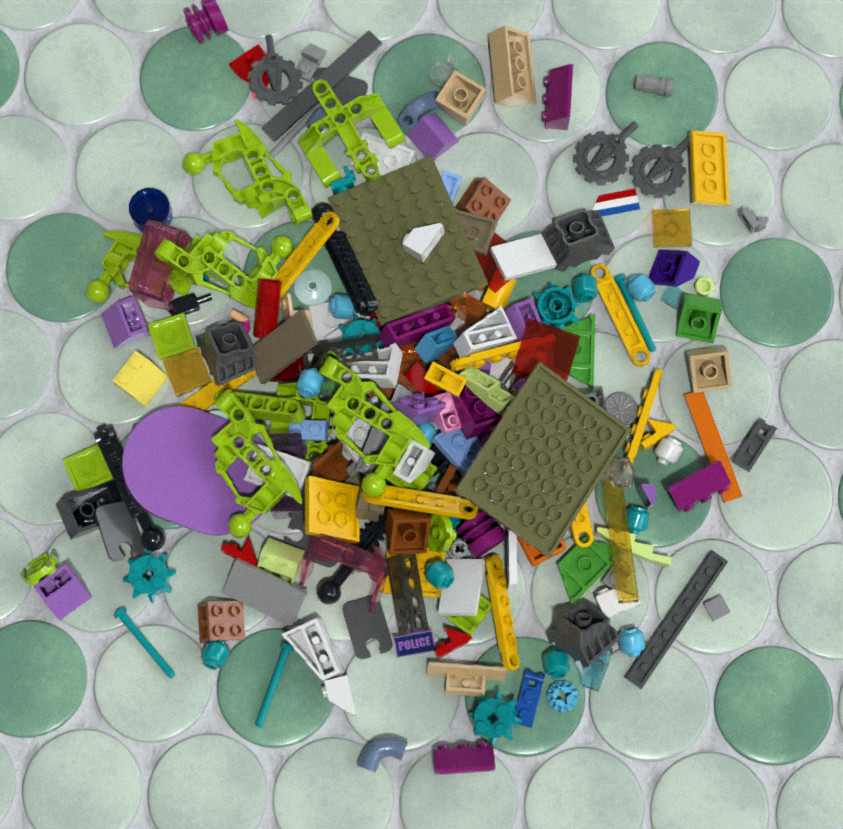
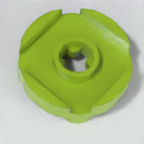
M431 515L428 548L432 552L446 553L450 549L452 541L456 540V531L452 527L449 516Z
M50 552V556L47 553L42 554L28 564L30 568L27 572L23 569L20 576L25 583L34 586L45 575L49 576L56 571L55 565L58 559L52 552Z

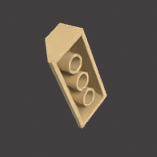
M507 26L488 33L495 103L506 106L537 103L529 33Z

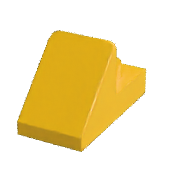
M432 362L424 377L426 381L437 389H443L456 397H459L467 382L466 378L435 362Z
M648 419L646 425L653 435L648 433L641 438L640 449L645 452L658 443L660 439L673 433L677 427L675 424Z

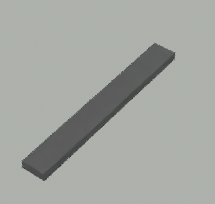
M368 30L304 88L295 100L292 99L289 104L262 127V130L276 142L318 103L312 90L315 81L325 80L333 90L382 45V42ZM321 88L317 93H324L326 89Z
M713 550L710 552L625 679L639 689L643 688L728 563L726 559Z

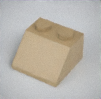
M454 70L435 99V102L451 118L467 126L484 100L486 88Z
M725 345L687 351L688 367L694 393L732 388L729 354Z

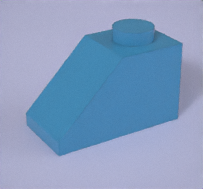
M449 326L425 334L414 350L425 363L438 359L454 346L453 343L459 337Z

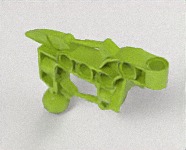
M235 119V124L239 133L214 142L212 151L202 155L197 152H189L182 160L183 170L192 176L199 175L203 172L205 165L213 162V175L222 180L224 186L233 196V201L240 205L245 204L247 209L257 208L261 219L284 205L294 225L313 218L310 207L306 203L301 191L291 182L292 173L286 171L278 161H275L267 152L266 146L256 133L238 119ZM265 156L282 173L281 178L272 176L264 160ZM242 158L254 184L245 187L241 191H235L231 184L222 176L221 170L223 165ZM257 173H264V175H262V176H258V175H256V174H257ZM270 188V189H272V190H271V191H265L264 189ZM290 197H296L297 199H296V200H290L289 198H290Z
M214 230L211 234L206 232L202 238L195 235L186 252L164 238L154 252V255L174 270L183 274H189L194 285L227 294L230 299L255 309L258 280L274 279L278 274L275 268L280 259H286L292 254L294 246L289 237L279 235L272 240L270 244L271 254L267 255L264 248H256L250 245L245 240L235 236L233 232L221 231L218 233ZM234 241L254 250L257 264L248 277L222 257V252L229 242ZM206 253L210 257V261L208 263L204 259V255ZM180 257L184 259L183 267L178 262ZM220 265L224 267V274L219 272ZM207 271L225 285L227 290L203 281V272ZM235 276L239 279L238 286L234 284Z
M126 231L102 232L104 237L114 241L101 263L104 270L99 279L91 281L86 287V296L91 302L99 304L108 299L110 293L108 285L111 280L120 289H125V287L136 289L137 291L151 294L154 298L164 297L165 293L173 295L175 291L183 296L188 295L193 284L190 275L172 270V267L163 261L156 262L159 260L154 255L157 247L150 244L160 245L161 241L148 240L147 236ZM184 241L174 243L186 252L188 246ZM206 253L204 255V259L208 263L210 261V257ZM180 257L178 262L183 267L184 259ZM132 260L160 275L156 284H153L151 288L125 283L122 274ZM220 265L219 272L224 274V267ZM207 271L203 272L204 275L209 276L211 279L215 281H218Z
M328 356L318 373L341 385L326 406L335 414L331 425L336 427L334 431L338 439L357 452L366 464L378 466L374 473L367 474L361 482V488L365 495L372 498L378 497L385 491L386 481L384 478L390 468L398 466L413 439L428 449L431 446L421 430L390 404L374 382H362L359 376L351 369ZM351 374L352 380L344 383L342 380L343 376ZM373 391L393 413L387 414L366 401V394ZM356 400L359 402L358 407L354 410L350 409V402ZM369 410L375 411L373 419H366V413ZM360 419L389 436L380 454L366 456L347 438L348 431L355 420ZM386 420L392 421V427L389 429H383L382 427L383 422Z
M227 388L214 404L231 419V422L215 435L211 441L219 448L214 453V457L217 459L215 462L216 472L222 476L228 487L231 488L237 497L236 503L249 508L244 514H235L228 521L230 534L236 538H244L249 535L252 529V521L260 513L267 514L287 493L299 504H303V499L293 474L285 465V462L279 459L273 443L266 432V426L256 424L249 409ZM239 410L244 412V417L241 420H238L236 416ZM261 433L275 460L272 461L253 442L256 434ZM240 437L244 440V445L241 448L236 444ZM253 451L257 453V459L254 462L250 459V454ZM238 458H241L265 482L252 498L240 496L226 473L229 470L228 467ZM269 465L271 472L266 476L263 473V468Z

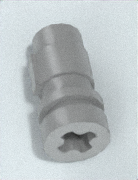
M637 75L635 89L672 97L675 79L668 78L667 80L666 77L661 79L653 76Z
M457 538L455 541H452V545L446 553L452 559H460L467 552V544L461 538ZM456 546H459V547H460V548H459V552H456V551H455V550H456Z

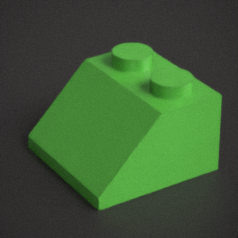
M684 293L676 336L714 343L722 312V300Z

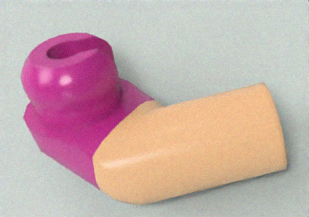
M233 308L229 317L237 320L238 323L241 322L246 333H249L251 326L248 316Z

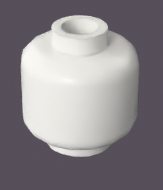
M670 436L660 439L654 451L655 455L658 456L657 461L666 466L668 463H677L683 452V448L680 446L681 442Z

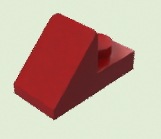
M416 360L404 376L419 392H424L429 397L438 395L441 390L424 379L428 369Z
M249 537L242 551L234 543L230 542L229 545L223 544L221 548L222 553L235 559L239 558L257 567L258 562Z
M444 628L450 643L447 644L444 641L437 645V650L434 651L437 659H440L471 642L472 637L465 633Z

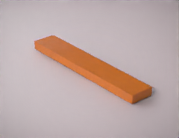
M692 392L684 395L709 465L720 460L731 481L729 490L721 494L723 503L741 498V490L704 392Z

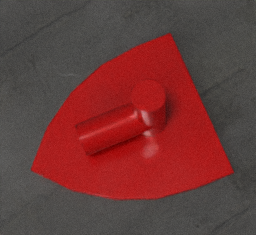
M257 44L228 65L239 78L251 84L250 79H248V72H252V64L255 61L260 62L262 60L261 57L266 56L261 46ZM265 72L262 76V81L265 87H268L269 80Z

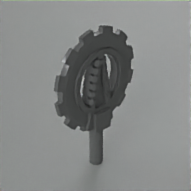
M268 34L265 36L267 56L261 57L262 60L260 62L255 61L252 64L253 70L248 72V79L251 81L249 88L251 92L254 91L257 94L255 97L260 101L265 100L269 105L274 106L276 103L286 105L290 103L289 100L292 98L295 100L299 96L298 90H302L303 82L300 81L302 74L300 69L297 70L294 67L295 63L291 60L286 61L282 59L283 56H278V53H275L273 35ZM265 72L272 91L263 84L262 76ZM282 72H284L288 77L289 84L287 88L281 91Z
M633 121L620 135L613 133L608 135L605 134V131H597L595 135L590 133L584 136L585 140L582 143L578 142L575 148L578 150L577 154L573 155L574 163L577 162L578 166L576 168L577 173L585 176V181L592 183V181L598 182V185H606V182L609 181L612 183L618 181V176L621 173L624 175L627 167H625L626 162H629V154H626L625 151L627 149L625 140L639 125ZM596 146H602L589 164L588 153ZM615 157V162L611 168L604 171L596 170Z
M689 137L677 148L669 146L664 148L662 144H654V147L648 148L646 146L641 149L642 153L639 156H634L632 160L634 167H630V175L634 176L635 180L632 182L635 187L639 186L643 190L641 193L646 196L651 194L655 195V198H663V195L668 194L671 196L676 193L675 189L677 187H682L684 183L682 178L683 175H686V167L682 165L684 160L681 156L690 146ZM653 159H659L646 177L644 170L647 163ZM672 170L668 181L660 184L653 183Z

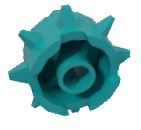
M549 283V289H546L543 294L534 293V297L538 301L536 309L544 329H558L560 333H563L564 326H567L570 322L578 323L579 320L574 312L576 307L582 305V302L575 301L570 293L572 287L568 286L563 289L562 287H554L553 283ZM556 305L559 310L553 309V306Z
M355 315L354 322L349 326L340 325L339 329L343 333V339L336 344V348H343L348 356L358 353H369L373 351L372 349L376 348L380 350L381 340L378 337L380 332L376 327L377 319L374 318L371 321L360 320L358 315ZM359 337H363V339H366L364 344H360V342H357V340H359Z
M144 550L142 557L137 558L135 561L130 559L127 561L130 565L129 576L123 578V582L130 583L134 588L132 598L135 599L142 594L149 597L151 603H154L155 597L162 592L171 593L168 584L170 577L176 574V571L168 569L165 565L166 554L157 558L150 556L148 550ZM148 572L154 574V576L150 577V580L145 577Z
M499 690L494 698L487 699L480 695L478 697L480 704H478L474 712L469 714V716L474 718L476 728L474 734H482L490 738L491 745H494L497 738L506 737L512 741L514 739L512 730L516 727V724L523 722L517 717V711L514 709L518 703L517 700L510 702L502 698L501 691ZM496 714V716L499 717V720L494 721L493 715Z

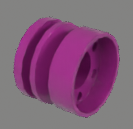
M201 0V10L195 4H192L193 14L188 7L183 9L186 24L199 44L204 42L203 33L208 40L211 39L209 31L211 29L217 36L229 31L224 16L215 0Z
M484 511L478 512L473 519H466L456 530L458 536L467 532L461 538L462 541L465 542L470 539L473 541L467 549L474 559L489 552L508 537L501 525L494 528L491 527L496 520L492 517L487 519L489 515Z

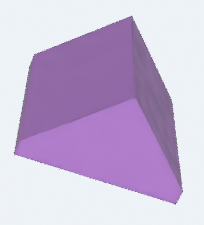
M437 113L421 117L415 127L407 133V136L425 158L432 156L433 160L459 142Z

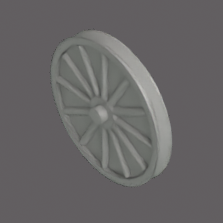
M615 393L605 401L607 412L626 426L636 419L638 406L635 399L629 394Z

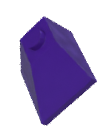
M659 249L648 278L658 286L678 287L694 279L700 260L688 251Z

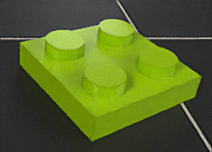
M184 313L148 324L159 361L196 350Z
M98 444L63 459V463L77 493L114 480Z

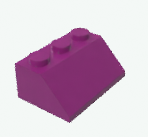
M573 64L550 69L549 76H545L544 87H548V93H544L543 105H547V109L543 111L542 122H546L545 129L568 130L571 112Z
M466 385L459 397L451 394L462 426L460 429L466 440L484 434L486 428L496 426L502 417L486 405ZM442 389L440 391V394L446 393L447 391Z
M719 460L669 486L668 491L679 512L684 511L687 513L695 508V504L699 502L704 504L710 501L712 495L716 493L721 495L727 492L729 486H731V481Z
M478 743L477 747L469 748V744L457 745V749H449V745L437 746V750H433L435 775L496 770L493 746H489V743Z

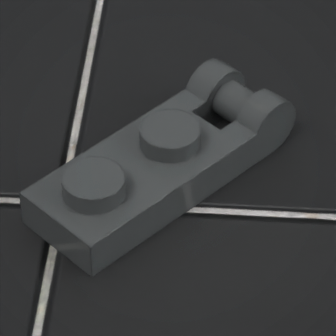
M760 418L733 460V463L747 472H750L777 430L775 426L766 424V421ZM760 429L767 433L766 436L759 433Z

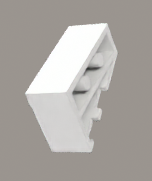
M500 306L483 320L463 332L453 344L459 357H468L470 354L512 344L517 337L502 306Z
M394 343L387 348L380 350L376 348L372 349L373 351L369 353H358L338 359L340 363L351 369L359 378L375 381L380 388H396L403 353L397 344ZM344 375L342 379L343 382H350L352 380V375Z
M313 619L281 634L322 681L330 680L344 673L321 619Z

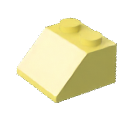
M135 350L112 381L117 388L146 408L169 377Z

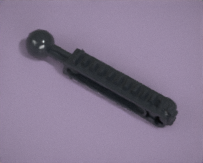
M317 203L311 211L312 220L318 223L325 212L330 211L334 213L333 207L329 203ZM333 218L328 219L327 225H331L330 223H332ZM335 229L324 243L326 250L332 259L356 313L364 317L372 316L373 312L378 309V301L351 248L346 233L344 231L337 232Z
M103 424L96 428V433H93L95 440L131 517H137L143 530L141 535L142 546L148 551H157L165 543V534L161 529L153 526L147 511L139 505L128 491L122 470L123 450L111 425L106 427Z
M386 506L384 515H380L379 521H370L371 526H365L367 531L360 532L362 536L360 542L357 544L352 543V550L346 549L348 556L341 555L342 567L332 580L323 581L317 588V597L322 603L327 605L336 603L341 597L340 587L350 574L360 573L361 568L359 566H365L364 560L371 559L369 553L375 554L374 547L379 548V541H385L383 535H386L387 509H396L395 507Z

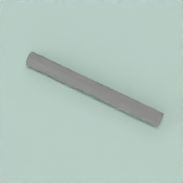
M319 103L269 152L273 159L305 127L310 115L316 108L320 107Z

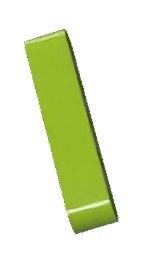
M220 391L215 395L214 402L224 391ZM233 392L249 409L254 419L300 424L306 418V413L297 400ZM239 410L236 416L244 417V412Z

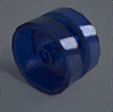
M143 188L131 197L129 214L135 227L140 232L148 235H157L164 232L170 226L173 219V211L167 196L161 190Z

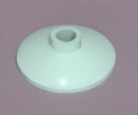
M315 269L301 273L294 284V292L297 299L307 306L326 302L332 291L329 277L324 272ZM311 283L316 284L314 289L309 287Z

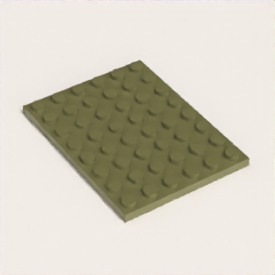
M432 156L328 197L334 213L339 217L340 230L346 233L351 248L378 301V309L375 313L382 328L386 324L425 311L488 285ZM437 223L443 225L445 233L424 262L404 251L402 241L407 233L410 234L414 228Z
M539 361L454 491L543 555L551 558L632 429Z

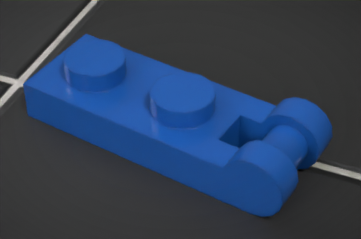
M526 669L516 706L517 717L523 721L518 725L532 728L545 674L532 673V670ZM530 680L537 682L536 688L528 686Z

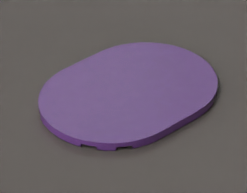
M178 406L158 410L138 423L125 444L122 455V470L127 489L139 505L160 519L198 533L212 536L230 534L228 530L229 519L235 514H244L249 509L236 503L237 497L231 488L228 487L222 476L216 472L215 462L217 459L214 457V453L219 448L211 439L225 428L230 421L195 408ZM255 435V439L253 442L256 445L260 444L264 446L260 439ZM241 437L236 442L239 448L244 445V440ZM255 451L251 452L250 454L251 460ZM238 458L228 467L229 470L226 473L240 496L252 498L262 487L244 481L249 466L241 458ZM262 513L252 521V524L261 517Z

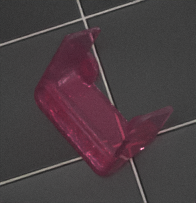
M148 220L129 280V290L150 308L176 312L177 308L170 303V300L174 297V290L169 284L173 268L157 258L154 252L164 238L182 249L187 247L193 238L186 231L159 221Z
M318 534L311 543L299 585L303 586L312 574L316 559L320 561H329L331 559L369 574V577L374 582H377L368 612L372 613L381 599L388 577V563L386 559L378 554L326 534Z

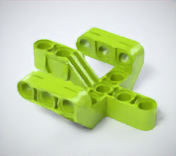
M325 80L315 81L312 90L316 100L327 116L312 124L298 140V144L325 188H328L331 182L342 179L322 146L338 135L347 149L345 154L347 157H351L357 173H361L366 181L375 180L380 177V170L377 165L379 160L376 154H372L368 149L367 140L362 141L355 125L370 117L373 125H376L382 139H385L390 149L406 141V138L378 93L359 96L342 106ZM321 88L326 89L324 93H317ZM330 103L336 104L333 108H327ZM354 109H361L357 114L352 113ZM340 118L345 119L343 123H336ZM323 128H329L326 133L320 132ZM361 154L366 155V158L363 160L357 159ZM371 169L376 170V172L372 175L367 174V172Z
M333 350L324 352L320 369L328 356L338 361V354ZM297 382L278 384L276 397L297 400L300 405L313 407L311 420L329 422L327 441H321L320 443L304 441L303 450L306 451V461L313 463L309 459L312 454L322 457L329 448V445H327L328 437L332 433L333 428H329L331 409L326 406L338 391V389H335L336 382H324L320 394L313 398L300 397L299 391L296 388ZM322 394H326L329 396V399L327 401H320L319 397ZM353 400L349 405L354 410L358 407L359 402ZM272 421L269 433L270 439L288 443L289 423Z

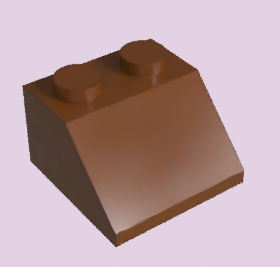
M401 508L387 509L385 530L389 555L427 553L431 517L428 513Z

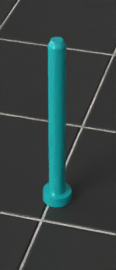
M625 274L619 275L614 278L615 283L619 285L648 350L652 353L656 351L655 344L633 297L627 290Z
M124 607L120 608L113 615L115 619L119 618L167 677L172 679L175 676V672L125 614L127 610Z
M283 642L280 646L283 648L255 722V725L260 728L264 724L290 651L293 652L294 650L293 646Z

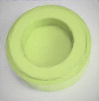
M708 277L699 278L695 284V292L699 296L707 297L714 290V283Z

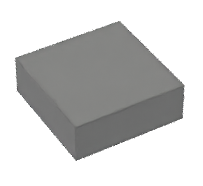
M722 595L703 604L712 621L731 612Z

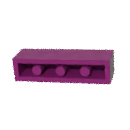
M444 303L386 324L378 337L385 348L390 347L394 343L398 347H402L421 340L427 333L446 326L450 327L456 317L448 304Z

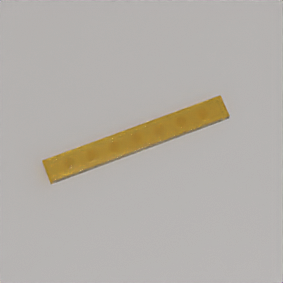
M614 456L601 477L618 603H633L639 601L620 461L619 456Z

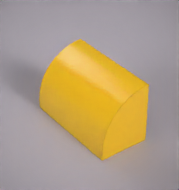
M496 269L482 300L481 307L492 312L500 306L505 310L517 283L516 279L504 281L499 269Z

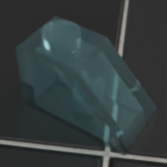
M613 648L607 650L597 661L585 668L580 686L599 692L610 663Z

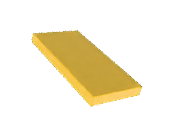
M691 130L689 132L692 204L728 206L729 186L726 133Z

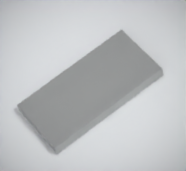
M237 558L222 593L292 627L307 591Z

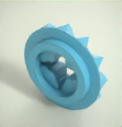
M567 681L555 682L547 692V701L550 707L557 712L572 710L579 699L577 689L572 683ZM559 688L563 693H571L566 697L567 704L562 699L555 700L560 695Z

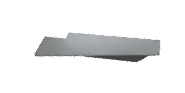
M398 384L391 401H388L391 404V402L399 400L400 397H412L413 393ZM383 403L380 410L390 414L391 409ZM391 420L383 422V429L392 427ZM372 427L362 453L366 456L380 454L389 436ZM360 456L355 470L367 475L372 473L375 465L366 464Z

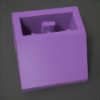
M134 296L116 302L101 314L114 349L150 336Z
M532 298L514 304L504 310L517 337L513 343L535 337H543L546 334Z
M415 393L412 397H400L399 400L391 402V405L397 411H400L415 425L432 421L446 407L445 402L438 401L436 397H425L422 393Z
M64 564L53 574L34 586L35 590L59 621L92 598L67 564Z

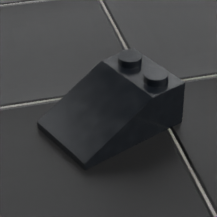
M111 481L63 497L56 504V507L69 538L72 540L99 529L95 517V510L99 506L123 500L115 481Z

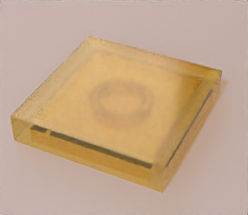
M690 209L652 210L654 248L692 246Z
M198 348L162 361L176 397L205 387L212 382Z

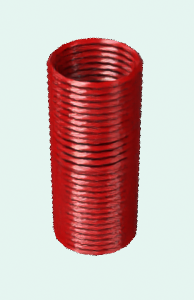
M259 279L257 282L253 336L263 339L278 327L282 282L275 279Z

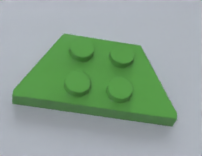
M595 314L589 315V317L578 321V323L564 326L563 333H560L558 329L556 331L555 368L589 387L594 385Z
M584 537L580 542L586 543L588 538ZM594 539L588 547L581 548L576 545L557 564L570 603L573 605L625 551L603 542L594 541Z

